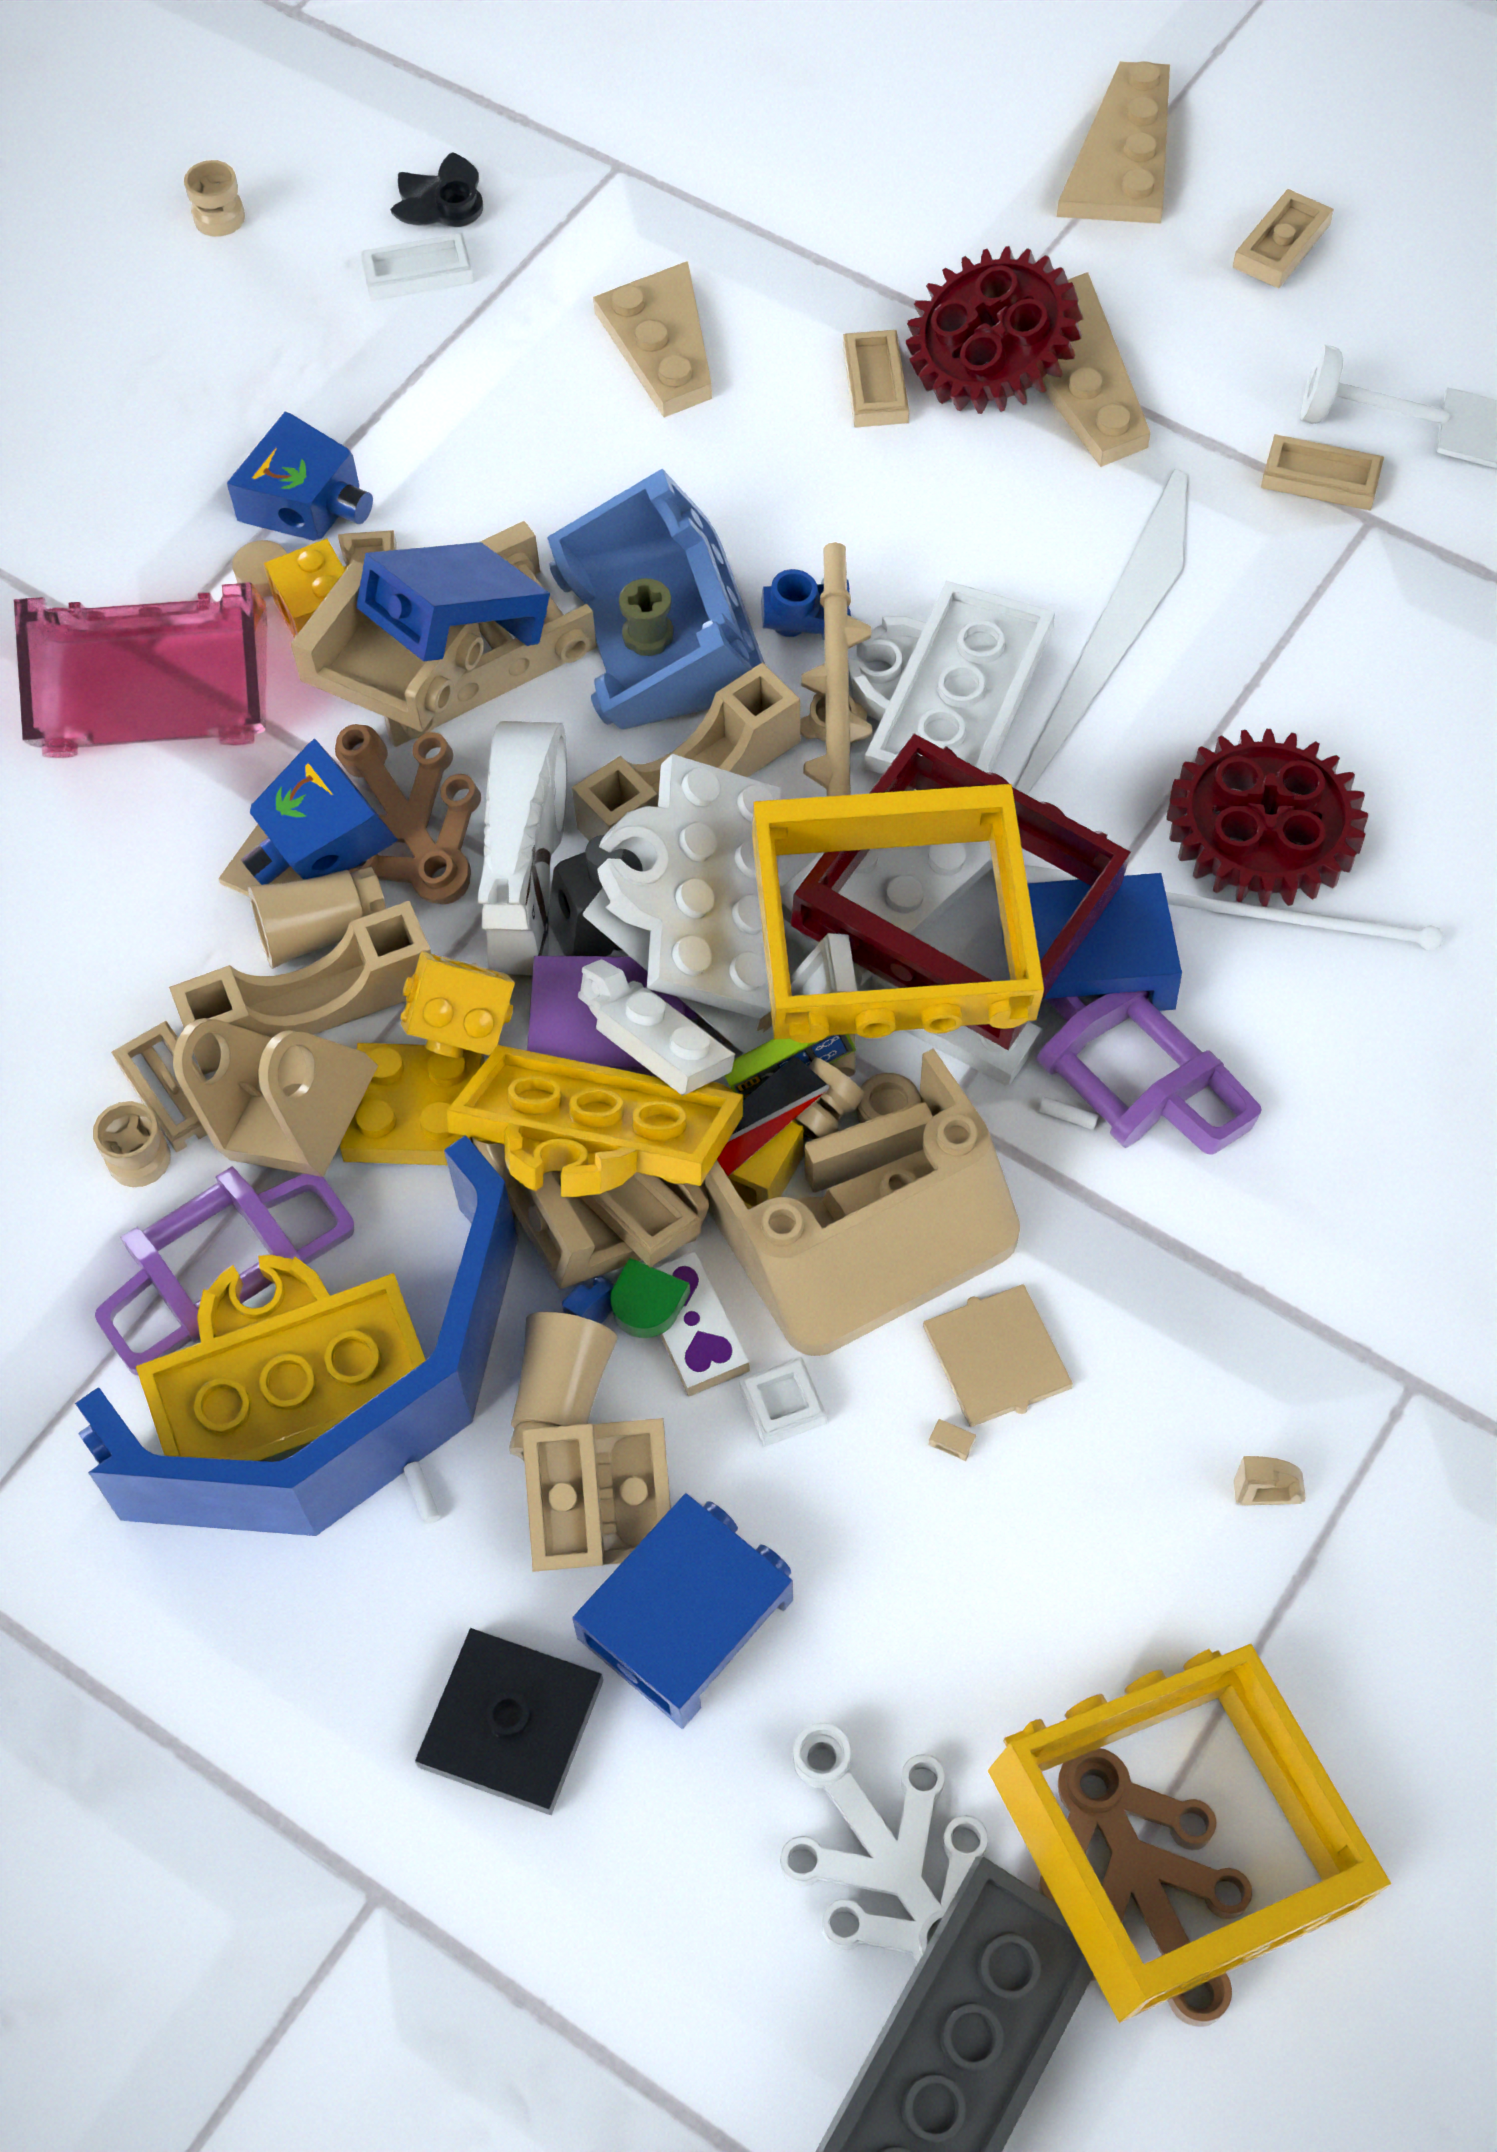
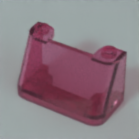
M251 582L222 584V597L219 601H216L208 592L198 593V600L96 608H86L81 602H68L69 609H47L44 597L13 599L22 740L30 746L42 748L43 757H75L79 755L78 747L219 737V744L247 745L255 742V734L266 730L267 610L266 601Z

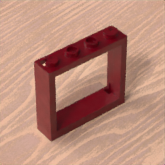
M913 733L869 794L914 791L915 789L929 790L1009 784V782L996 773L984 772L960 759L947 746L942 749ZM1012 787L1021 847L1091 886L1040 960L1044 985L1042 1002L1054 981L1122 885L1131 851L1107 839L1108 834L1092 831L1068 818L1055 805L1044 801L1039 802ZM870 849L825 852L793 894L791 927L819 943L828 933L849 935L853 962L898 988L992 982L991 979L839 894L841 888ZM1028 1021L1020 1026L1008 1029L996 1028L990 1024L968 1025L966 1027L1009 1051Z

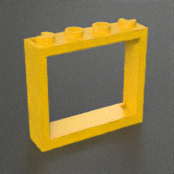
M1012 784L753 801L752 840L774 1040L791 1038L799 1043H813L823 1040L827 1036L858 1034L864 1038H881L890 1035L894 1031L924 1029L930 1033L940 1034L954 1031L960 1026L990 1024L996 1028L1008 1029L1020 1026L1027 1021L1037 1020L1044 993V985ZM989 841L1010 980L792 996L776 856Z
M1252 1644L1221 1655L1219 1650L1211 1652L1210 1648L1204 1650L1183 1665L1185 1671L1168 1678L1161 1669L1152 1671L1129 1684L1124 1689L1126 1695L1109 1702L1106 1701L1103 1694L1091 1696L1071 1707L1064 1714L1066 1720L1049 1727L1045 1726L1042 1719L1030 1721L1022 1731L1003 1739L1006 1748L987 1770L1119 2023L1359 1910L1392 1884ZM1218 1698L1322 1881L1143 1964L1042 1772Z

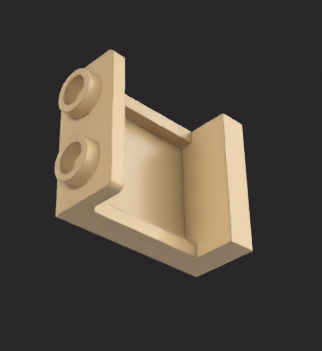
M353 560L291 643L300 681L423 732L434 715L442 713L447 708L452 698L453 689L465 671H471L478 664L484 647L483 638L480 636L479 624L450 626L444 658L423 662L356 608L363 563Z
M505 1165L502 1178L506 1183L510 1205L559 1290L624 1267L629 1258L637 1261L642 1260L580 1197H561L562 1171H550L543 1174V1187L534 1191L525 1187L511 1176L507 1165ZM658 1177L702 1219V1226L709 1209V1199L704 1184L702 1183L701 1186L689 1183L674 1184ZM697 1236L688 1241L686 1244L696 1241Z

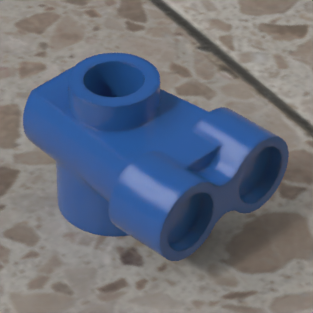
M788 569L778 573L774 577L771 586H763L762 628L773 629L785 637H795L801 633L822 635V640H824V607L820 604V595L824 592V578H822L821 584H817L810 574L802 570ZM847 579V591L849 592V580ZM848 606L847 615L851 616V611Z

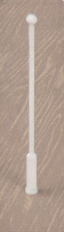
M1024 864L1027 883L1077 879L1063 870ZM1166 892L1168 905L1419 942L1427 950H1434L1440 947L1444 938L1442 931L1432 925L1418 930Z

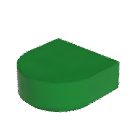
M629 1258L611 1292V1306L617 1325L631 1336L652 1338L661 1335L676 1321L691 1293L690 1285L686 1281Z

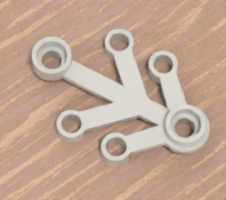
M820 1722L811 1724L798 1734L794 1742V1768L798 1776L808 1785L825 1788L870 1857L822 1848L814 1839L799 1836L789 1840L781 1851L780 1863L782 1874L788 1882L798 1887L811 1886L818 1880L897 1895L913 1921L866 1914L856 1902L849 1899H839L832 1902L825 1909L822 1917V1933L828 1944L838 1950H850L862 1943L911 1953L916 1964H918L975 1857L984 1856L988 1845L987 1830L980 1820L967 1815L956 1817L947 1825L944 1832L943 1848L950 1861L941 1903H939L921 1875L933 1804L942 1794L945 1784V1771L942 1764L936 1758L925 1754L916 1755L905 1763L901 1775V1788L905 1794L897 1841L849 1771L851 1765V1745L846 1734L840 1728L830 1723ZM816 1749H827L834 1754L836 1762L830 1769L820 1771L810 1765L808 1758ZM925 1768L935 1775L937 1783L930 1790L920 1791L912 1786L909 1780L910 1774L916 1769ZM961 1829L971 1830L977 1835L979 1846L972 1852H961L954 1847L952 1835ZM807 1850L815 1856L817 1864L808 1873H797L788 1863L790 1856L795 1851ZM841 1912L852 1914L859 1924L856 1933L849 1937L836 1935L830 1927V1921L836 1914Z

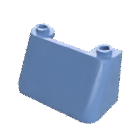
M663 468L547 537L554 561L549 563V568L556 583L565 593L572 590L584 602V605L588 604L593 611L596 642L606 673L595 678L596 692L591 694V701L598 716L605 724L610 725L614 723L617 727L624 730L710 709L716 692L763 662L765 664L718 534L702 510ZM641 578L662 582L669 589L672 601L671 610L666 617L671 620L673 625V641L662 653L652 656H642L634 650L628 649L622 638L623 624L627 619L622 615L619 607L620 593L624 586Z

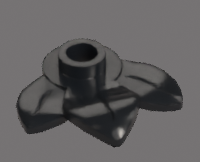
M454 152L449 153L440 165L438 176L399 172L398 189L402 201L391 207V214L398 220L411 225H428L440 222L453 227L466 226L477 220L483 212L482 195L477 190L479 172L470 161Z

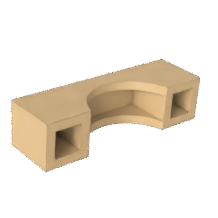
M763 662L715 693L711 707L701 724L685 742L671 753L646 764H632L627 762L622 756H619L574 785L572 793L577 829L590 841L596 836L605 835L627 812L645 806L658 807L661 764L671 754L745 777L751 776L801 742L800 698Z
M406 901L351 921L344 937L331 952L302 969L275 976H254L242 973L228 965L170 986L169 989L184 1029L197 1019L207 1018L220 1020L271 1038L286 1030L301 1031L314 1035L406 1001V996H403L407 977L411 978L415 974L421 951L431 953V949L410 901ZM208 1033L201 1037L193 1051L203 1075L216 1071L221 1059L219 1042L214 1035Z

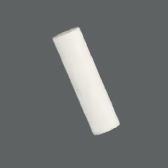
M1047 1097L1043 1098L1039 1112L1092 1130L1095 1129L1099 1118L1098 1114Z
M419 1462L409 1463L403 1469L424 1524L434 1523L440 1519V1514Z

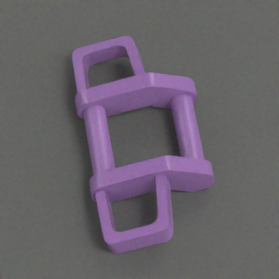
M1148 991L1105 994L1087 1006L1077 996L1046 999L1067 1023L1043 1046L1037 1055V1062L1049 1074L1053 1075L1057 1072L1112 1126L1111 1136L1124 1148L1138 1141L1162 1115L1201 1151L1209 1155L1216 1154L1253 1129L1262 1111L1260 1104L1230 1073L1219 1058L1210 1050L1202 1052L1148 1000ZM1129 1017L1180 1065L1179 1068L1152 1084L1130 1108L1077 1057L1088 1042ZM1209 1085L1236 1117L1223 1126L1215 1127L1201 1117L1185 1100Z
M231 1166L215 1177L218 1183L143 1231L136 1227L120 1237L141 1270L96 1309L95 1318L99 1327L132 1374L138 1375L137 1365L173 1353L191 1340L195 1343L200 1339L197 1313L201 1300L195 1304L191 1301L158 1251L232 1204L242 1217L245 1218L270 1255L289 1259L297 1257L307 1265L349 1239L354 1233L353 1218L324 1177L303 1173L260 1194H256L239 1172ZM304 1192H314L321 1198L333 1215L337 1225L296 1251L268 1209ZM259 1262L239 1274L244 1283L240 1294V1303H244L273 1284V1282L263 1276ZM153 1284L181 1327L146 1351L135 1353L124 1341L114 1326L113 1320L117 1313L148 1286Z

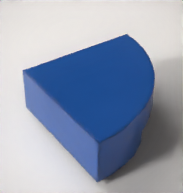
M604 1276L594 1278L591 1289L583 1284L581 1286L578 1285L561 1302L563 1313L580 1316L602 1324L612 1312L611 1292L615 1284Z

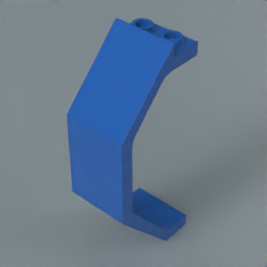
M466 1135L444 1149L459 1210L469 1220L471 1227L437 1345L431 1356L296 1454L275 1462L153 1454L139 1443L99 1387L75 1403L88 1423V1426L78 1432V1435L98 1464L88 1473L120 1521L317 1536L404 1473L403 1468L407 1464L419 1462L473 1422L518 1237L505 1181Z

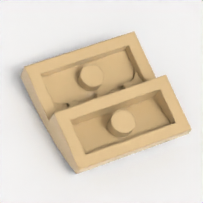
M664 1418L522 1430L533 1572L622 1563L671 1509Z

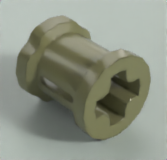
M648 578L634 580L624 586L619 597L620 610L627 619L622 629L623 641L628 649L634 650L642 656L662 653L673 641V625L671 620L666 617L671 610V594L669 589L660 581Z

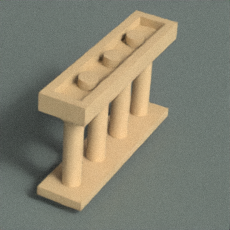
M525 520L480 541L543 587L535 577L536 574L541 572L536 535ZM549 597L540 643L526 646L517 638L513 639L509 632L495 621L478 623L480 633L492 650L481 655L474 669L465 671L453 689L452 698L447 708L440 714L436 713L423 732L384 716L389 740L393 746L397 747L413 738H419L421 735L431 732L434 728L565 663L579 660L587 652L597 648L593 611L588 604H585L567 614H563L553 599Z

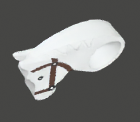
M500 721L496 725L493 734L486 791L488 802L485 804L486 814L484 821L487 826L484 828L486 836L484 838V863L478 892V903L484 905L482 907V929H486L488 969L509 975H533L534 956H548L549 953L548 906L550 862L552 854L562 841L567 805L566 734L563 723Z

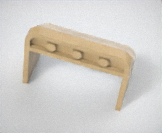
M934 1048L922 1054L919 1093L921 1102H926L933 1116L924 1130L923 1149L927 1159L935 1169L934 1171L823 1228L804 1203L789 1197L772 1198L748 1210L717 1160L705 1178L706 1192L709 1199L708 1213L788 1343L795 1350L810 1356L829 1354L1001 1264L1010 1258L1017 1247L1020 1221L988 1127Z

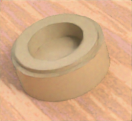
M268 540L250 542L241 547L234 555L232 561L233 572L239 588L251 596H271L272 592L264 562L287 554L286 550L278 543Z
M880 1073L867 1079L860 1087L864 1091L865 1097L856 1107L859 1123H863L921 1102L919 1091L911 1080L900 1074Z

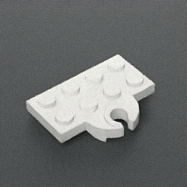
M946 580L927 622L907 616H882V624L871 630V638L857 644V657L866 662L875 660L885 661L892 667L886 671L877 672L868 669L861 660L848 659L849 688L853 700L865 709L868 716L880 721L865 754V769L884 774L913 733L942 749L947 746L957 757L982 771L991 772L1054 627L1055 611Z
M671 754L661 764L658 807L645 806L627 812L602 838L599 845L600 848L608 852L617 849L630 850L637 855L642 864L643 871H636L626 865L621 859L609 858L597 871L599 880L611 902L605 908L627 924L650 930L647 989L761 1019L771 1011L752 840L753 801L781 800L782 788ZM776 856V858H777V867H778L779 856Z

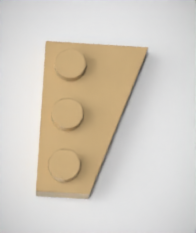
M688 261L593 297L594 313L664 418L712 399V383Z

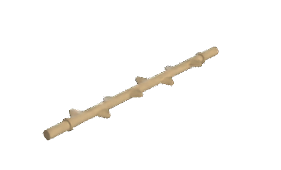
M832 542L826 544L823 548L824 592L820 595V604L824 607L825 663L801 675L802 687L825 697L826 755L805 762L803 774L826 788L827 796L851 795L850 744L868 738L872 734V725L849 710L848 649L870 639L871 626L847 615V607L851 603V595L847 591L846 546L842 543ZM849 1034L855 1046V1034ZM855 1051L831 1063V1065L848 1077L855 1075Z

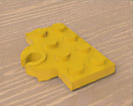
M498 1045L447 1109V1129L449 1133L466 1135L481 1143L504 1144L505 1162L510 1175L525 1187L534 1191L543 1187V1174L550 1171H562L561 1197L601 1194L623 1185L636 1172L660 1177L674 1184L689 1183L701 1186L743 1117V1094L702 1086L682 1096L659 1077Z
M258 1255L259 1267L263 1276L276 1285L274 1297L268 1304L259 1308H249L240 1303V1294L244 1283L234 1265L224 1270L208 1290L203 1289L197 1313L201 1343L136 1366L164 1456L266 1462L283 1460L296 1454L426 1361L395 1274L391 1273L330 1296L318 1274L297 1257L289 1259L276 1255Z

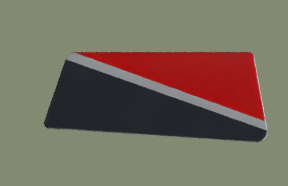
M798 1057L790 1059L743 1100V1117L717 1158L727 1177L828 1091V1084Z

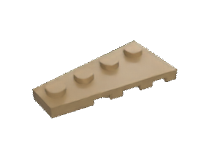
M1146 61L1119 62L1058 200L1057 217L1161 224L1170 64H1157Z
M1086 272L1068 279V282H1072L1079 299L1078 304L1083 314V320L1077 322L1082 339L1070 342L1076 356L1070 360L1058 359L1063 372L1062 377L1046 374L1043 377V381L1047 390L1045 392L1098 465L1102 467L1147 449L1151 432L1089 273Z

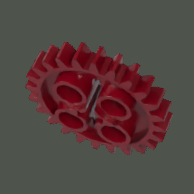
M1005 246L1000 258L994 260L987 248L983 249L980 263L973 265L971 260L964 256L961 261L962 271L956 274L945 267L942 272L946 282L942 286L933 283L926 285L931 300L915 301L914 306L919 314V318L908 320L907 325L912 337L906 339V345L911 354L909 358L916 375L919 376L927 392L933 390L941 404L951 398L957 411H962L969 401L972 400L978 414H982L986 409L988 401L993 400L1000 412L1005 411L1007 397L1013 395L1022 405L1026 404V389L1031 386L1041 393L1046 392L1043 377L1048 374L1061 378L1063 372L1058 359H1074L1076 355L1070 342L1082 339L1077 323L1083 320V314L1078 304L1079 299L1073 283L1068 282L1062 267L1054 269L1047 255L1036 262L1029 248H1026L1017 260L1014 258L1010 246Z
M1267 728L1263 734L1262 742H1254L1246 729L1241 730L1238 745L1235 746L1221 735L1217 738L1215 752L1203 746L1199 747L1195 763L1185 761L1182 764L1180 779H1174L1166 816V820L1172 822L1169 840L1171 842H1181L1178 853L1179 861L1196 859L1193 872L1195 879L1210 873L1216 876L1213 892H1220L1228 884L1235 886L1236 902L1241 903L1249 891L1258 892L1259 901L1264 907L1268 906L1272 893H1280L1283 901L1288 906H1291L1294 903L1297 889H1301L1312 900L1316 899L1321 882L1331 888H1335L1341 871L1350 873L1356 855L1360 854L1366 836L1364 829L1368 820V812L1361 810L1365 794L1363 791H1351L1355 774L1353 772L1336 774L1340 759L1338 755L1330 756L1322 761L1317 758L1320 743L1316 741L1304 750L1297 748V734L1293 732L1286 738L1283 744L1275 742L1272 729ZM1230 838L1240 839L1241 841L1232 840Z

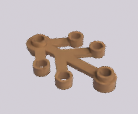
M352 724L342 729L337 736L335 744L337 759L349 774L355 777H364L388 814L378 815L398 839L396 842L406 843L415 858L380 856L376 854L369 858L363 866L348 870L350 874L372 867L380 880L412 883L417 894L427 902L450 904L459 900L466 893L471 877L470 863L461 852L471 814L480 805L481 792L472 778L465 774H455L444 781L441 786L440 795L448 810L439 837L435 843L427 831V826L443 772L453 761V750L446 739L439 733L429 732L421 735L415 741L413 756L419 763L409 801H407L384 765L387 760L388 750L378 733L370 726ZM363 742L358 749L352 750L356 745ZM441 748L435 757L426 759V755L431 749ZM469 789L468 794L463 799L453 801L458 791ZM446 867L445 872L441 876L432 878L437 870Z
M1098 1748L1063 1763L1058 1775L1057 1788L1062 1803L1070 1812L1067 1819L1070 1827L1086 1854L1096 1825L1098 1826L1112 1854L1102 1887L1121 1923L1130 1895H1132L1161 1956L1190 1943L1161 1883L1204 1899L1209 1910L1220 1918H1236L1245 1911L1252 1899V1886L1249 1879L1241 1871L1234 1868L1216 1870L1138 1839L1126 1815L1129 1814L1168 1827L1172 1838L1178 1845L1185 1849L1196 1850L1206 1846L1216 1830V1816L1209 1805L1196 1799L1182 1802L1132 1783L1124 1762L1117 1755L1103 1748ZM1089 1775L1097 1776L1105 1782L1107 1793L1100 1798L1089 1797L1082 1791L1080 1781ZM1186 1813L1199 1815L1205 1822L1206 1832L1200 1836L1187 1834L1181 1828L1180 1817ZM1040 1875L1038 1882L1039 1893L1056 1903L1043 1876ZM1221 1881L1232 1882L1240 1890L1241 1902L1233 1906L1220 1902L1215 1894V1885ZM1227 1973L1203 1983L1211 1996V2002L1208 2007L1203 2009L1192 2007L1186 2001L1184 1993L1168 2000L1174 2014L1184 2023L1196 2027L1208 2026L1219 2020L1228 2009L1232 1999V1985ZM1095 1976L1092 1977L1091 1981H1097Z

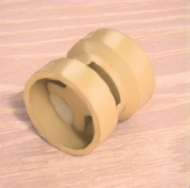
M206 160L188 169L184 175V186L189 201L192 203L191 213L196 228L203 234L212 237L225 236L238 230L244 223L245 211L241 198L237 194L238 182L233 168L226 162Z
M817 1057L813 1059L808 1067L828 1084L829 1089L794 1119L798 1125L803 1126V1134L812 1140L839 1131L838 1121L846 1112H853L865 1097L864 1091L848 1076Z
M134 1101L118 1102L107 1107L98 1116L93 1126V1140L112 1178L121 1185L128 1187H144L156 1182L166 1172L170 1164L171 1151L153 1112L148 1107Z

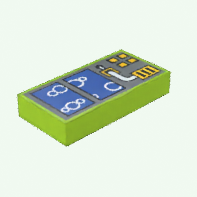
M849 1034L831 1035L813 1043H799L791 1038L772 1039L734 1059L732 1072L724 1076L732 1091L743 1094L744 1100L793 1057H798L807 1066L815 1057L831 1064L856 1051V1048Z

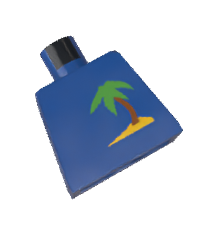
M284 411L227 481V487L238 521L312 541L322 539L338 517L356 524L364 523L370 515L373 506L372 494L359 488L360 484L355 461L350 450Z
M314 738L251 804V816L268 837L245 855L241 861L261 885L271 883L290 866L303 879H309L343 870H350L388 848L398 839L338 763Z

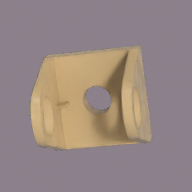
M207 1018L197 1019L185 1027L176 1042L173 1054V1067L176 1079L211 1142L219 1152L231 1161L320 1177L325 1176L378 1067L365 1052L306 1032L286 1030L271 1038L220 1020ZM211 1033L219 1042L221 1059L214 1076L202 1083L193 1071L192 1056L194 1048L201 1037Z

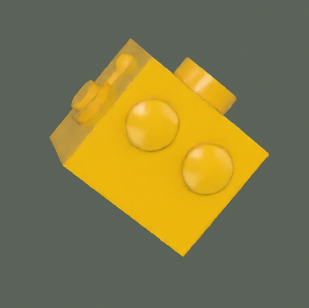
M327 538L264 562L273 600L294 639L349 566H342Z
M421 951L415 974L411 978L407 977L404 985L403 996H406L407 1003L405 1010L401 1013V1025L406 1034L427 1039L425 1048L432 1052L449 1057L462 1058L464 1049L490 1056L500 1041L499 1037L502 1027L505 1023L508 1024L510 1022L513 1012V1005H510V999L515 982L505 973Z

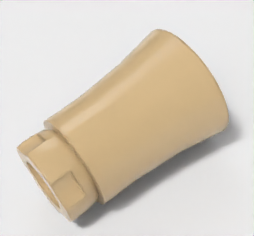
M372 867L364 868L351 874L348 870H343L304 880L248 886L255 923L271 969L306 953L340 942L351 921L386 909L382 889Z
M535 1312L526 1317L524 1358L518 1396L511 1420V1426L514 1428L509 1445L510 1454L518 1456L524 1461L523 1429L588 1424L603 1372L618 1340L615 1332L600 1323L571 1314Z

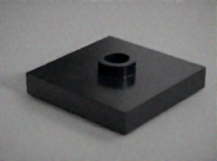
M470 1628L416 1756L415 1763L420 1769L552 1816L604 1682L603 1675L591 1669Z

